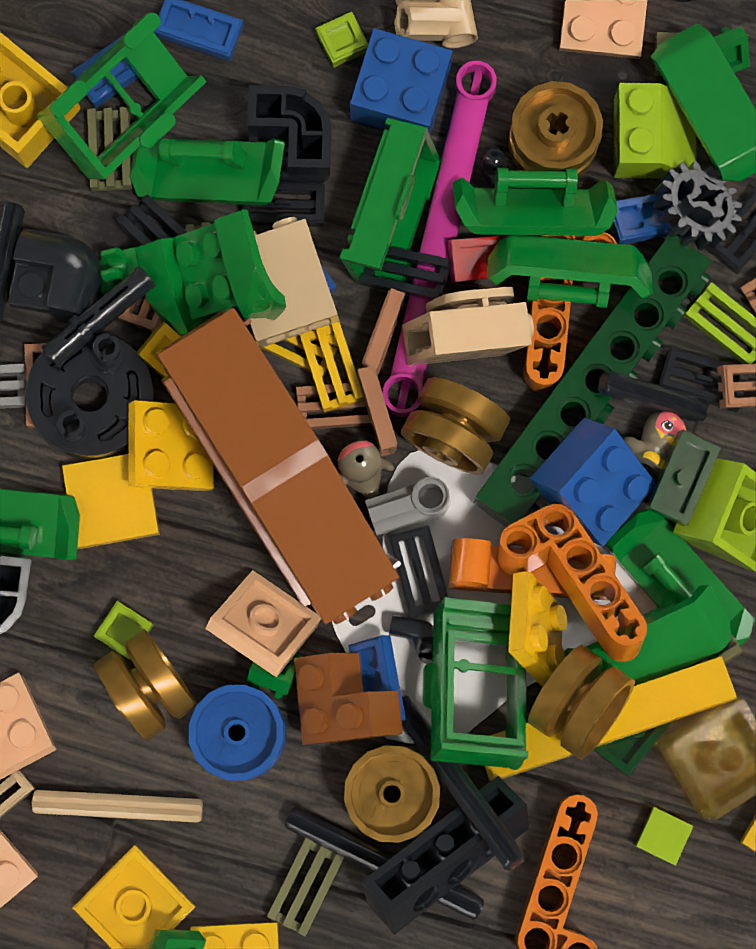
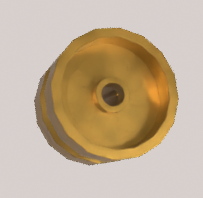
M551 81L533 87L521 97L513 112L508 144L513 164L519 171H565V169H577L578 178L588 171L595 158L602 138L603 119L598 104L587 91L572 83Z
M428 378L418 396V402L424 410L410 412L401 429V435L418 450L437 461L466 473L484 474L493 456V450L487 442L501 440L509 424L510 417L497 404L474 390L447 379Z
M142 629L126 641V651L135 665L134 669L129 666L120 654L113 651L95 662L93 666L117 709L127 721H130L143 739L148 742L166 729L165 718L156 702L160 701L173 717L179 719L195 709L197 703L165 654L149 633Z
M582 644L574 648L551 674L536 698L528 718L530 725L548 737L562 731L560 746L581 760L588 756L609 732L628 702L635 684V680L616 667L609 668L601 673L603 659Z
M385 745L368 751L353 764L345 781L344 802L350 819L363 834L379 842L399 843L417 837L431 824L439 808L440 786L434 769L422 755L403 746ZM394 785L399 788V800L396 802L385 800L383 792L387 786Z

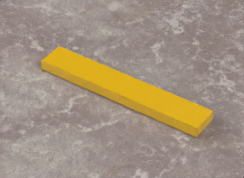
M722 656L634 686L621 714L596 747L736 700L737 696ZM526 723V751H528V758L523 761L522 766L517 770L485 766L489 780L492 781L498 775L504 779L572 756L573 754L560 746L562 731L548 737L529 723ZM505 731L491 736L505 738Z

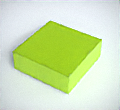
M352 12L315 28L316 35L333 68L363 55L367 51L369 44Z
M117 601L94 637L131 660L126 651V641L142 629L149 633L154 624Z
M652 807L635 847L676 866L694 826L656 807Z

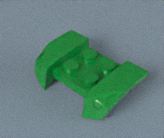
M240 210L215 219L213 224L173 238L159 239L135 248L138 266L148 274L156 286L146 293L147 301L161 321L168 324L181 335H185L209 320L206 317L219 314L227 308H239L244 319L267 318L275 320L287 307L285 296L274 286L265 270L248 210Z

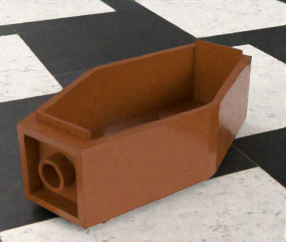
M227 308L154 353L168 375L161 379L295 596L304 607L311 604L325 624L332 620L335 624H339L353 616L357 612L355 606L370 597L371 601H375L388 594L394 588L392 582L400 578L395 568L400 566L401 563L391 554L384 552L325 449L246 326L252 323L251 319L241 320L234 308Z

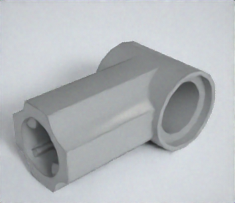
M425 477L416 484L365 500L376 535L379 536L427 519L433 520L444 516L450 506V494L447 485L442 480L435 477ZM430 488L437 489L443 495L442 503L432 509L425 508L419 502L422 492Z

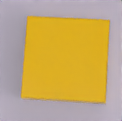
M129 454L62 466L66 493L69 496L75 497L80 514L77 549L160 535L153 489L129 487Z
M134 845L87 892L73 909L111 949H150L155 929L174 930L196 906L137 845Z

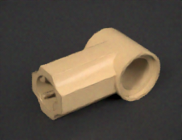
M471 0L402 2L397 7L396 19L394 21L396 35L421 41H442L443 46L446 48L464 47L478 39Z

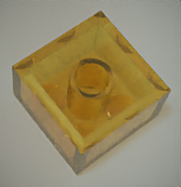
M737 698L731 702L710 708L656 742L699 817L717 820L756 795V719L744 698Z

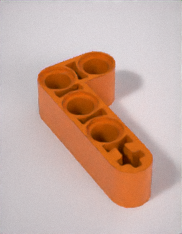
M606 232L597 236H541L617 244L615 239ZM540 278V282L543 283L552 282L555 284L573 285V280ZM538 299L537 302L531 301L530 315L533 319L534 333L531 338L532 345L526 347L523 376L527 387L534 392L547 393L553 390L561 379L565 364L571 302ZM543 322L552 323L558 330V336L551 339L544 338L538 333L537 326ZM542 353H550L547 360V371L550 373L547 379L540 378V372L537 370L542 359Z
M551 504L512 523L503 530L500 536L497 561L504 572L510 575L518 572H531L547 563L604 652L611 659L627 662L633 660L639 654L647 633L645 619L570 509L562 504ZM549 526H557L564 531V533L560 535H553L549 533L545 528ZM513 545H520L528 552L515 554L508 548ZM579 560L587 568L583 570L574 569L568 562ZM603 595L611 603L599 605L591 599V596Z
M457 538L452 540L449 588L512 594L513 575L504 572L500 568L497 561L499 546H491V541L473 538ZM508 548L511 552L515 554H524L528 552L525 548ZM601 554L615 574L616 556ZM579 560L568 562L574 569L583 570L587 568ZM547 563L531 571L542 586L547 588L552 597L569 598ZM603 595L591 596L592 600H609Z
M572 794L565 796L555 808L516 930L515 942L518 949H527L524 939L527 932L533 928H542L547 934V944L543 949H568L577 942L584 943L588 949H598L595 943L588 937L563 928L598 816L596 805L584 795ZM577 802L582 804L581 811L587 814L586 820L577 821L573 830L575 834H582L580 842L571 837L557 836L559 827L569 831L571 817L565 815L567 807H575ZM562 843L570 845L574 852V860L566 868L556 867L551 858L554 847ZM549 885L556 886L561 894L558 906L551 910L541 908L538 902V894L541 889Z

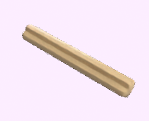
M36 790L32 797V810L34 813L199 822L203 816V801L192 798Z

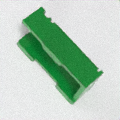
M147 13L143 18L137 20L124 36L46 109L36 115L88 179L105 180L140 145L144 148L153 147L175 125L173 114L207 82L202 75L187 76L155 35L154 31L161 24L160 18L156 13ZM123 59L126 60L156 99L144 113L141 112L140 104L134 103L110 72ZM105 76L128 105L129 113L136 115L138 119L96 157L65 119L64 115L83 99L87 92Z
M390 118L386 119L387 129H384L351 227L354 236H348L350 248L349 250L343 248L340 255L341 261L358 285H362L359 280L361 273L364 274L365 267L375 269L374 276L406 282L407 277L381 272L384 262L411 267V263L385 257L389 246L410 250L426 200L432 201L442 158L437 153L427 127Z
M445 597L434 610L433 662L427 663L423 668L422 702L426 708L432 709L430 761L517 770L522 766L523 761L528 758V751H526V670L508 652L511 605ZM455 640L506 646L507 667L470 663L466 659L454 661ZM454 669H458L462 673L471 670L507 674V727L505 738L453 732Z

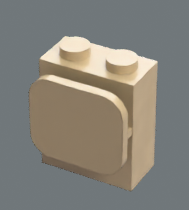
M289 217L272 225L273 230L258 235L254 231L265 270L274 286L285 296L287 306L283 313L275 320L267 318L251 319L252 323L250 324L260 348L340 321L306 219L297 221L296 217Z
M501 287L449 293L426 303V314L402 324L408 366L502 356L532 345L531 338L534 333V324L531 315L527 313L526 302L506 304L503 301L514 297L513 287Z

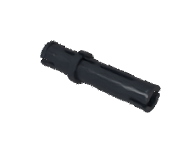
M137 266L133 272L108 291L79 317L76 315L72 316L68 320L70 324L41 348L53 363L60 368L65 361L84 345L88 344L91 346L97 334L122 315L147 292L156 287L154 282L140 266Z

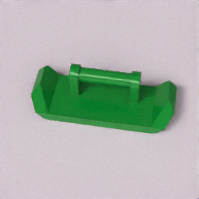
M695 24L660 43L651 55V58L722 180L742 181L755 174L756 109L712 34L702 25Z
M274 138L268 142L160 139L151 148H144L140 145L133 152L129 178L138 197L144 198L149 195L154 201L267 205L271 203L279 184L285 142Z
M497 168L495 188H474L463 177L453 182L455 208L464 226L474 234L597 236L611 228L618 212L613 186L603 179L588 190L577 189V169H565V171L508 170V168ZM508 187H518V188H563V189H511V188H508Z
M508 235L496 244L488 257L487 278L495 285H498L511 275L529 276L527 301L537 302L538 299L596 304V307L607 308L611 284L629 285L642 299L653 294L652 272L642 253L632 245L527 235ZM540 278L597 282L598 287L540 282Z
M0 488L1 553L51 557L60 560L76 559L80 514L74 496Z
M650 510L639 512L607 541L606 546L610 553L616 556V561L657 607L662 606V602L673 598L676 604L690 598L700 585H712L730 617L731 633L741 646L750 638L755 619L681 537L673 533V527L663 516ZM727 644L723 650L705 659L709 661L717 658L729 650L730 646Z
M700 585L690 598L676 604L673 598L662 602V606L643 614L642 616L647 624V633L639 654L633 660L620 662L611 659L604 652L598 641L586 646V648L603 659L601 673L609 668L616 667L635 680L634 686L677 672L723 650L731 640L730 617L713 586ZM567 648V649L564 651L565 657H566L574 648Z

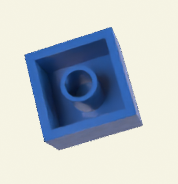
M374 28L350 102L351 121L384 130L387 129L386 119L390 118L427 127L431 136L451 70L453 50Z
M583 418L529 479L549 505L562 504L570 509L593 543L602 547L649 495L656 484L615 428L587 418Z

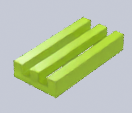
M711 282L692 307L685 313L684 317L742 364H752L756 360V338L712 304L709 298L714 300L755 334L756 317ZM702 308L731 333L751 347L753 350L750 354L698 313L699 310Z

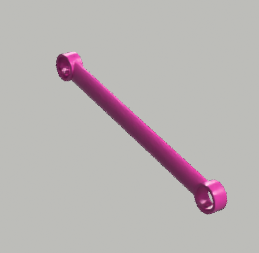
M482 61L465 63L456 75L457 95L419 253L448 259L447 242L457 239L461 218L455 208L453 182L463 177L470 183L488 102L492 99L496 90L497 77L494 69ZM475 72L469 94L462 86V78L468 73ZM485 74L489 78L491 85L484 94L478 95L482 75ZM416 265V269L435 273L440 271L439 269ZM414 278L412 282L413 285L435 289L436 283ZM409 296L403 324L426 314V303L431 300ZM403 328L401 329L391 376L383 387V397L387 410L397 417H408L411 411H417L421 408L418 398L411 408L405 409L411 383L417 388L418 396L421 393L427 364L408 366ZM402 381L397 407H394L390 403L388 390L394 383Z

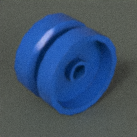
M225 685L209 692L196 705L189 722V744L196 761L208 773L228 781H249L266 774L280 760L286 745V722L280 708L264 692L247 685ZM242 725L244 727L245 737L241 741H233L231 739L233 735L229 734L232 726L240 727Z

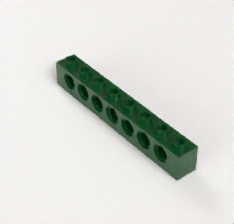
M677 235L667 237L648 263L652 272L653 294L642 299L632 287L629 288L479 490L473 504L505 527L541 509L536 504V501L541 496L537 488L534 486V489L527 494L518 493L513 489L511 479L518 474H524L531 478L546 461L537 454L536 445L538 443L548 441L558 448L575 429V427L568 426L562 421L561 412L568 408L575 409L581 414L582 420L587 418L601 424L605 423L615 407L609 404L612 397L591 392L585 384V379L590 376L600 377L602 373L611 371L637 379L639 374L633 370L639 361L643 358L649 362L663 344V341L657 338L665 326L673 330L687 311L681 304L690 293L697 297L711 277L705 272L712 262L711 259L689 244L683 246L682 239ZM662 279L672 280L678 287V293L672 295L664 293L659 288L658 281ZM638 311L648 312L654 319V325L651 327L640 326L635 321L634 313ZM616 343L625 345L630 351V358L627 360L616 359L610 352V346Z

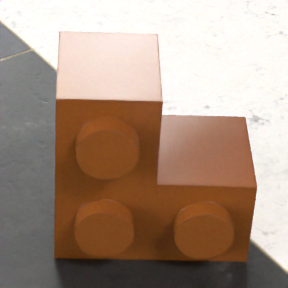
M325 653L294 658L302 745L337 743L403 734L399 692H363L360 653Z

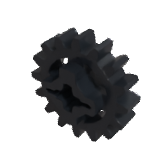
M696 161L689 167L682 162L674 170L670 169L660 180L661 184L654 190V194L659 199L653 206L664 213L658 220L659 223H669L672 227L669 231V236L673 237L678 233L682 236L683 246H687L691 241H695L697 249L702 251L707 245L712 249L717 248L736 232L735 227L741 222L742 218L735 213L742 208V203L732 200V196L737 190L735 188L727 189L724 186L726 180H722L721 176L718 179L713 176L714 170L712 166L709 165L704 171H701L700 165Z

